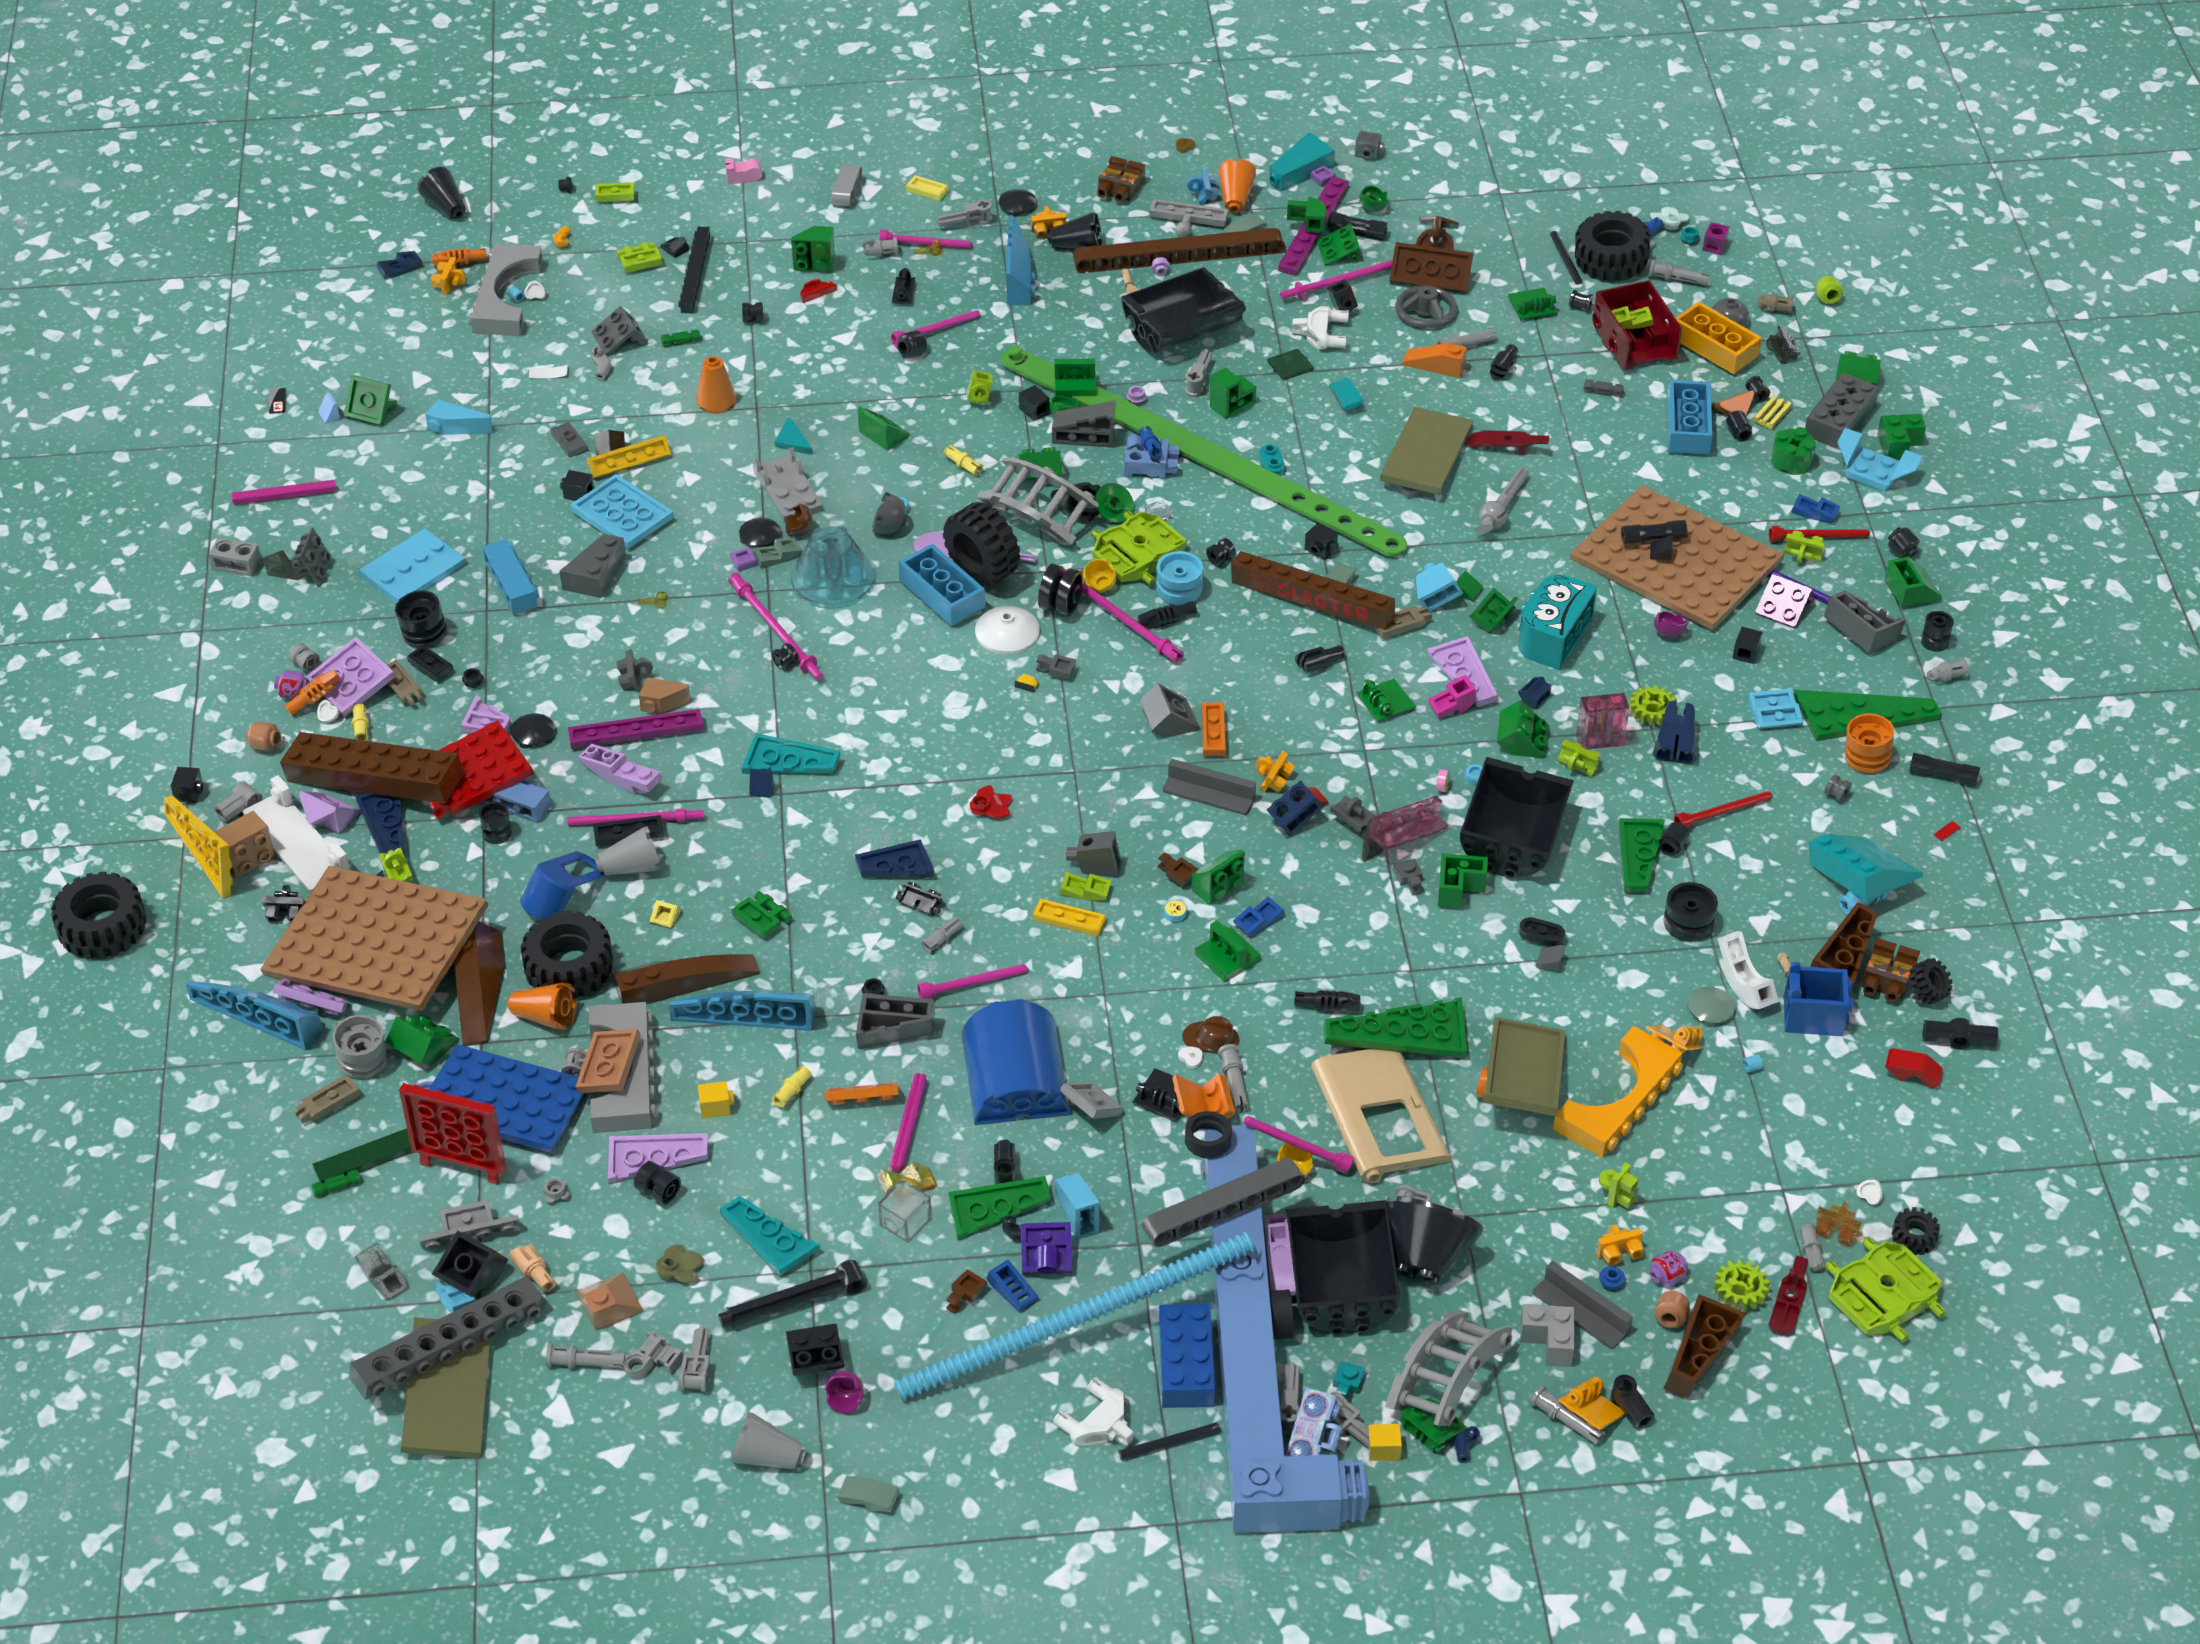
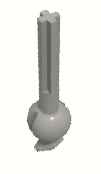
M1519 467L1497 500L1488 501L1480 508L1479 519L1482 524L1475 528L1476 532L1487 533L1492 529L1501 528L1506 523L1508 518L1506 507L1528 477V469L1524 470L1523 467Z

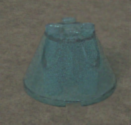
M843 526L816 528L791 572V585L795 594L800 599L803 597L810 601L813 606L827 609L848 607L860 602L861 597L866 593H871L876 582V572L872 562Z

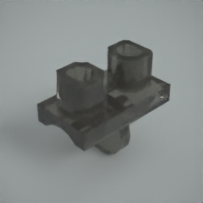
M1782 325L1778 326L1777 334L1770 335L1766 341L1767 349L1775 351L1782 364H1786L1789 359L1797 360L1801 353L1800 347L1793 345L1795 342L1794 334L1787 333Z

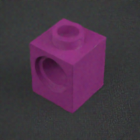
M1710 222L1704 236L1702 251L1722 255L1728 240L1730 226Z

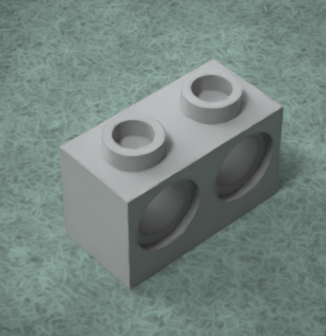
M219 537L208 554L212 570L251 577L261 561L258 544Z

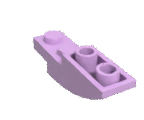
M591 744L578 756V760L595 774L632 793L637 792L639 789L649 792L663 779L660 771L629 762L625 754L595 744Z
M1287 1214L1265 1215L1271 1291L1289 1289L1291 1295H1296Z

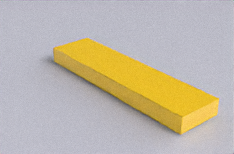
M663 435L593 456L586 460L594 479L672 454L666 436Z

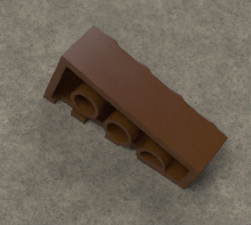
M1857 902L1814 957L1810 967L1846 969L1848 979L1852 980L1853 987L1878 913Z

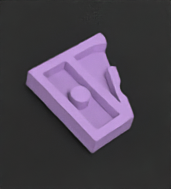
M475 696L461 723V729L463 732L473 733L498 720L507 732L511 725V719L503 712H499L493 705L487 706L484 704L481 697Z

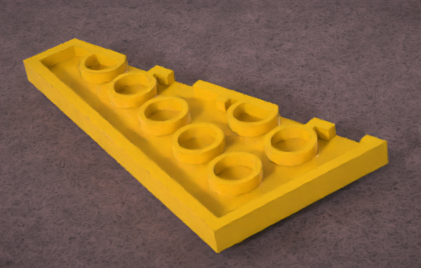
M174 796L165 797L164 815L222 898L230 896L233 880L230 875L232 862L229 858V845Z

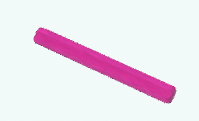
M335 480L239 491L233 492L231 498L232 503L237 505L335 492L336 483Z
M916 1073L913 1076L890 1161V1170L899 1173L904 1168L927 1082L925 1074Z

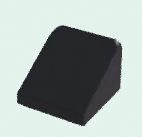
M673 237L660 245L661 249L674 258L690 250L685 237Z
M1667 536L1651 542L1650 559L1671 560L1673 536Z

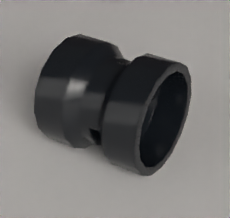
M748 302L742 303L743 322H750L753 319L757 322H763V303L756 302L754 305Z
M1223 538L1218 541L1217 545L1209 546L1206 549V554L1213 565L1219 566L1224 563L1225 559L1234 557L1236 550L1228 538Z

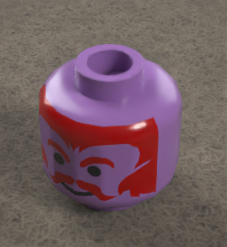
M283 670L281 675L275 678L274 689H278V695L281 698L294 699L300 694V689L307 685L308 679L304 678L302 672Z
M1669 1250L1651 1260L1649 1275L1654 1283H1659L1665 1288L1671 1287L1685 1279L1688 1264L1681 1253Z

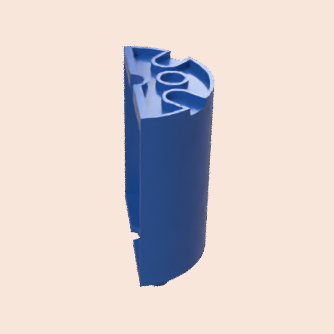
M1024 999L996 1001L979 1010L968 1019L962 1031V1041L974 1125L1016 1121L1020 1116H1028L1031 1120L1071 1115L1068 1097L1059 1091L1066 1081L1056 1022L1053 1015L1047 1009Z

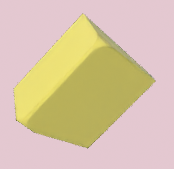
M656 900L649 922L672 928L681 912V908L677 905Z

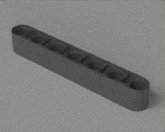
M1285 1158L1147 1216L1141 1226L1153 1245L1162 1247L1291 1193L1304 1184L1305 1176L1291 1158Z

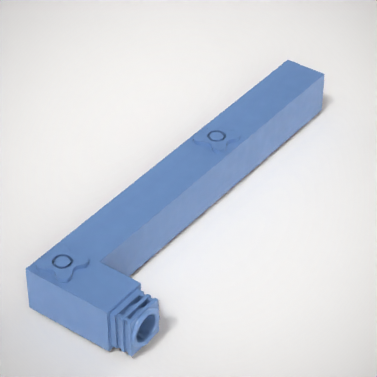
M1232 1125L1231 1146L1228 1151L1219 1157L1212 1159L1204 1158L1206 1191L1258 1170L1255 1132L1253 1128L1246 1125ZM1204 1128V1141L1218 1140L1223 1136L1218 1130ZM1261 1205L1210 1226L1211 1248H1213L1214 1244L1221 1245V1241L1228 1242V1238L1235 1239L1236 1235L1242 1236L1243 1232H1247L1250 1235L1255 1247L1252 1254L1248 1252L1245 1257L1241 1255L1238 1260L1234 1258L1231 1263L1227 1261L1224 1266L1220 1264L1217 1269L1212 1268L1233 1533L1339 1529L1340 1523H1346V1521L1355 1522V1520H1360V1522H1364L1365 1513L1368 1511L1369 1491L1367 1473L1363 1468V1460H1358V1462H1353V1460H1349V1462L1338 1461L1337 1454L1284 1456Z

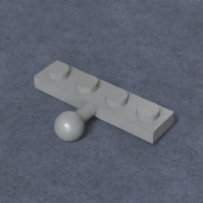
M1153 199L1149 216L1182 221L1177 224L1176 233L1181 237H1186L1191 232L1190 222L1225 227L1229 216V209Z

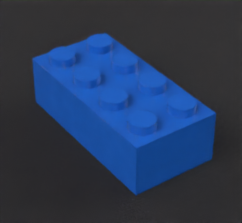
M1210 1304L1159 1305L1162 1408L1214 1407L1215 1385Z

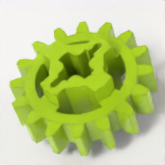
M1645 685L1644 690L1639 687L1637 692H1632L1629 701L1630 713H1634V719L1641 718L1642 724L1648 721L1650 726L1653 725V722L1660 726L1664 718L1665 706L1670 701H1677V698L1672 697V691L1666 693L1665 687L1658 689L1657 685H1654L1653 688Z
M1738 1259L1737 1264L1728 1261L1727 1267L1720 1266L1719 1272L1715 1274L1714 1290H1717V1298L1724 1297L1723 1304L1732 1303V1307L1735 1309L1737 1306H1741L1743 1311H1746V1307L1750 1306L1754 1310L1757 1303L1762 1305L1764 1299L1768 1297L1770 1280L1766 1279V1272H1759V1265L1752 1267L1751 1261L1748 1260L1746 1264H1742V1261Z

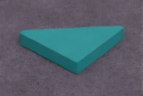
M788 417L775 439V447L784 449L793 447L794 451L811 454L810 444L793 420Z

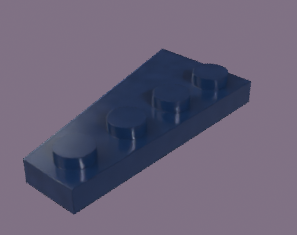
M371 793L355 796L356 803L379 854L401 848L405 856L401 798Z

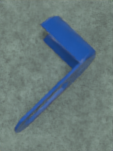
M578 851L541 862L536 866L520 898L521 906L529 915L537 920L543 917H551V914L556 912L562 914L575 887L605 877L604 872L599 873L595 859ZM578 861H584L591 865L595 871L575 877L567 873L562 867Z

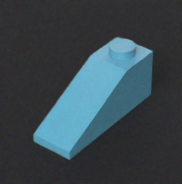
M439 399L436 400L425 414L428 430L441 434H482L493 432L491 415Z

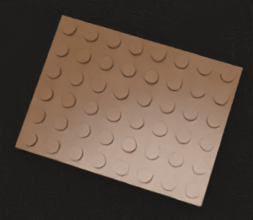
M1642 485L1570 553L1571 560L1711 630H1714L1783 561L1784 557L1783 553ZM1685 520L1687 524V538L1673 539L1671 560L1650 559L1651 542L1659 539L1644 540L1639 543L1623 544L1621 539V526L1664 524L1667 521Z
M328 866L306 899L305 904L300 908L260 970L265 976L278 979L285 978L295 983L423 1011L487 909L488 902L486 899Z

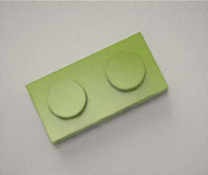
M634 182L596 184V202L634 200Z

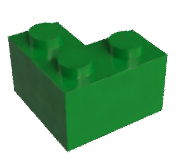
M1225 367L1210 376L1209 407L1223 418L1227 419L1256 402V386L1242 375L1237 376Z
M1922 414L1881 416L1877 435L1884 455L1900 461L1905 450L1909 451L1910 446H1922L1926 425Z
M1442 853L1438 906L1461 908L1462 891L1485 893L1488 857Z

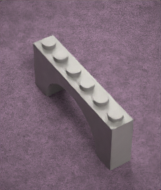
M495 243L493 251L489 253V263H486L485 276L481 278V288L477 290V301L473 303V313L469 315V325H472L473 334L521 336L524 326L522 308L509 306L497 296L502 287L511 280L523 275L540 274L543 265L541 246Z
M646 1002L589 1006L591 1040L594 1032L638 1029L641 1034L633 1058V1066L623 1090L613 1091L603 1097L590 1099L593 1133L652 1128L651 1119L656 1118L655 1104H651V1100L655 1099V1087L650 1085V1081H655L654 1066H650V1062H654L653 1048H649V1044H653L652 1029L649 1030L648 1026L653 1025L652 1011H647Z

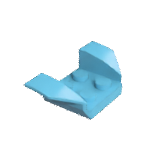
M1848 428L1844 429L1838 440L1840 451L1846 463V478L1884 492L1892 485L1894 480L1915 472L1923 458L1922 455L1905 450L1899 461L1860 447L1863 434Z

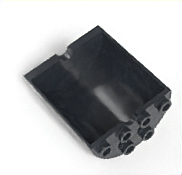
M1204 267L1121 296L1126 320L1130 319L1133 326L1131 332L1138 344L1149 353H1156L1238 323L1246 311L1244 302L1237 298L1228 288H1225L1224 284Z
M1486 757L1460 831V842L1466 855L1488 857L1487 872L1506 876L1510 879L1529 876L1543 869L1549 860L1574 780L1538 770L1535 773H1528L1524 770L1523 766Z
M1386 1200L1343 1204L1339 1209H1331L1329 1206L1286 1209L1298 1312L1308 1325L1321 1331L1330 1332L1332 1335L1354 1332L1366 1333L1395 1314L1400 1304V1293Z

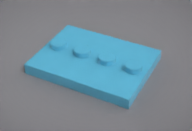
M617 474L570 505V509L574 514L604 534L624 538V545L627 549L674 518L672 510Z
M424 528L359 569V574L368 583L397 603L407 593L427 590L465 566L466 558Z

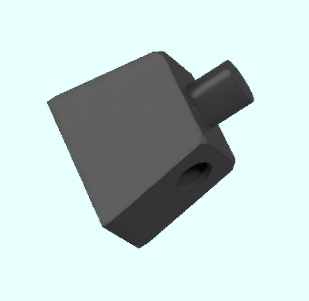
M1115 831L1081 835L1077 847H1067L1066 860L1079 861L1083 874L1091 873L1097 876L1118 878L1122 859Z

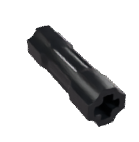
M1331 212L1328 218V229L1339 230L1352 224L1354 232L1366 234L1370 237L1385 239L1387 234V222L1353 218L1336 212Z
M1685 520L1667 521L1664 524L1621 526V539L1623 544L1639 543L1644 540L1662 539L1667 536H1673V539L1687 538V524Z
M1913 753L1909 771L1976 786L1980 767Z

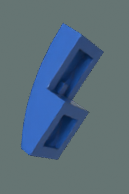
M1799 494L1791 512L1813 520L1833 522L1840 506L1823 497L1817 502Z
M1268 896L1254 909L1249 906L1233 922L1248 936H1251L1275 923L1285 915L1283 908Z

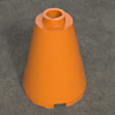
M1228 159L1219 166L1218 174L1225 208L1229 209L1231 213H1238L1244 209L1256 179V168L1245 159H1239V161Z
M710 356L702 364L696 402L698 407L704 408L707 413H724L728 411L730 406H735L737 396L723 360L716 356Z
M558 983L515 991L508 998L507 1006L515 1016L556 1030H567L565 1027L572 1025L576 1015L577 999H572L571 992H575L571 984Z

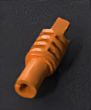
M486 248L443 250L441 253L432 254L433 266H437L439 262L448 263L450 257L457 259L455 267L457 265L462 266L463 264L468 265L474 261L487 260Z
M334 669L325 674L318 675L309 684L305 685L304 688L300 689L299 695L284 706L294 716L305 706L315 704L321 697H324L325 694L333 690V686L341 680V677Z

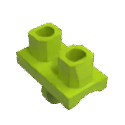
M1795 530L1792 534H1787L1783 553L1797 556L1798 563H1802L1803 558L1821 562L1825 543H1823L1822 537L1804 538L1802 532Z
M1565 739L1562 742V748L1557 761L1568 765L1567 768L1571 771L1576 769L1592 777L1595 775L1601 754L1594 750L1585 749L1575 741L1571 742Z
M401 848L379 854L387 878L404 882L413 880Z
M1626 1162L1622 1165V1170L1619 1173L1613 1169L1602 1171L1599 1175L1600 1185L1609 1190L1607 1205L1612 1208L1619 1203L1628 1209L1636 1200L1637 1194L1634 1193V1190L1639 1184V1178L1630 1174L1631 1165Z

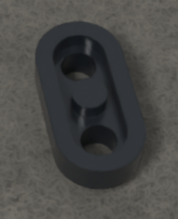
M1533 917L1525 918L1520 922L1519 934L1525 940L1550 947L1564 943L1565 929L1559 924Z

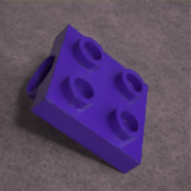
M1071 1222L1021 1224L1022 1275L1072 1273Z

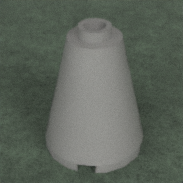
M648 827L641 828L598 853L599 858L595 859L599 873L604 872V875L608 876L661 870L660 865L657 864L659 859L653 840L649 834H646L649 833Z
M748 1411L743 1423L744 1427H742L739 1433L731 1462L795 1469L796 1465L802 1466L806 1451L802 1450L803 1444L761 1417Z

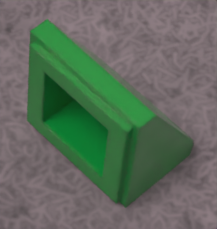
M1464 571L1456 581L1463 591V594L1460 596L1468 600L1474 601L1483 590V586L1467 571Z

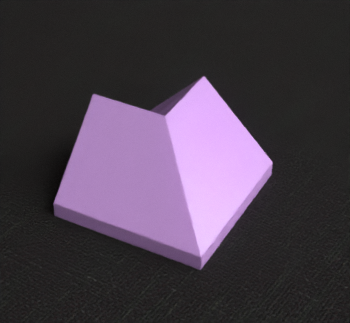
M300 790L299 796L309 824L322 825L339 834L360 813V809L326 793Z

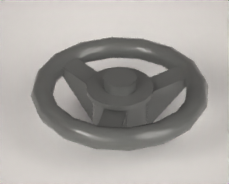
M1427 285L1415 286L1405 290L1398 296L1395 303L1396 312L1404 322L1414 327L1426 329L1438 328L1448 324L1456 316L1458 310L1456 300L1449 292L1439 287ZM1438 296L1444 298L1449 303L1450 310L1445 316L1438 303ZM1415 310L1423 316L1432 315L1435 320L1416 319L1409 316L1406 311Z

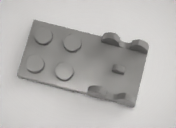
M793 447L788 449V456L760 464L759 458L753 459V472L784 523H786L788 516L795 514L793 507H797L799 503L807 505L811 509L812 514L823 511V505L804 476L802 462L800 459H796Z

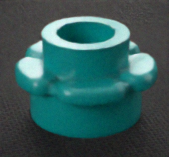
M1688 226L1683 229L1680 237L1685 243L1693 244L1699 240L1700 235H1698L1699 231L1697 228Z

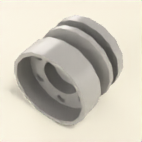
M354 1015L342 1020L335 1027L332 1037L337 1065L344 1075L347 1074L350 1078L360 1080L371 1078L380 1073L388 1059L383 1028L380 1023L370 1016Z

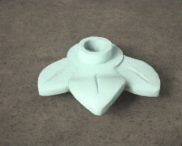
M1663 207L1659 213H1650L1652 219L1659 217V220L1663 221V227L1670 230L1678 229L1681 222L1688 221L1689 219L1687 214L1679 213L1673 207Z

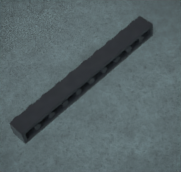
M698 226L697 231L694 232L695 239H693L691 254H689L690 262L687 263L686 277H684V285H682V293H680V300L678 302L681 313L694 312L711 237L710 227Z

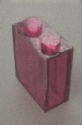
M1625 693L1581 697L1576 736L1578 743L1583 748L1598 749L1624 746L1630 710Z

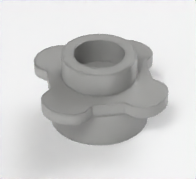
M557 1178L548 1180L542 1186V1191L546 1194L545 1201L547 1203H554V1201L567 1199L569 1192L565 1189L566 1182Z

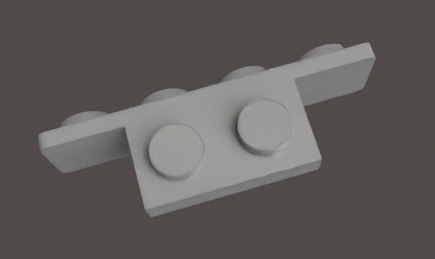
M489 1200L439 1210L443 1231L420 1236L419 1242L420 1246L435 1248L441 1245L440 1242L451 1241L457 1230L468 1236L475 1235L476 1237L488 1236L490 1231L499 1229L500 1232L514 1230L515 1226L519 1225L518 1215L493 1220Z

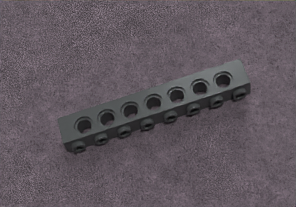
M525 1276L351 1362L349 1379L365 1400L373 1396H379L387 1389L405 1383L410 1377L418 1373L423 1374L432 1366L440 1362L445 1363L454 1355L462 1351L467 1352L476 1344L484 1340L489 1341L498 1333L506 1329L511 1330L518 1323L526 1319L535 1318L541 1312L543 1296L530 1279Z

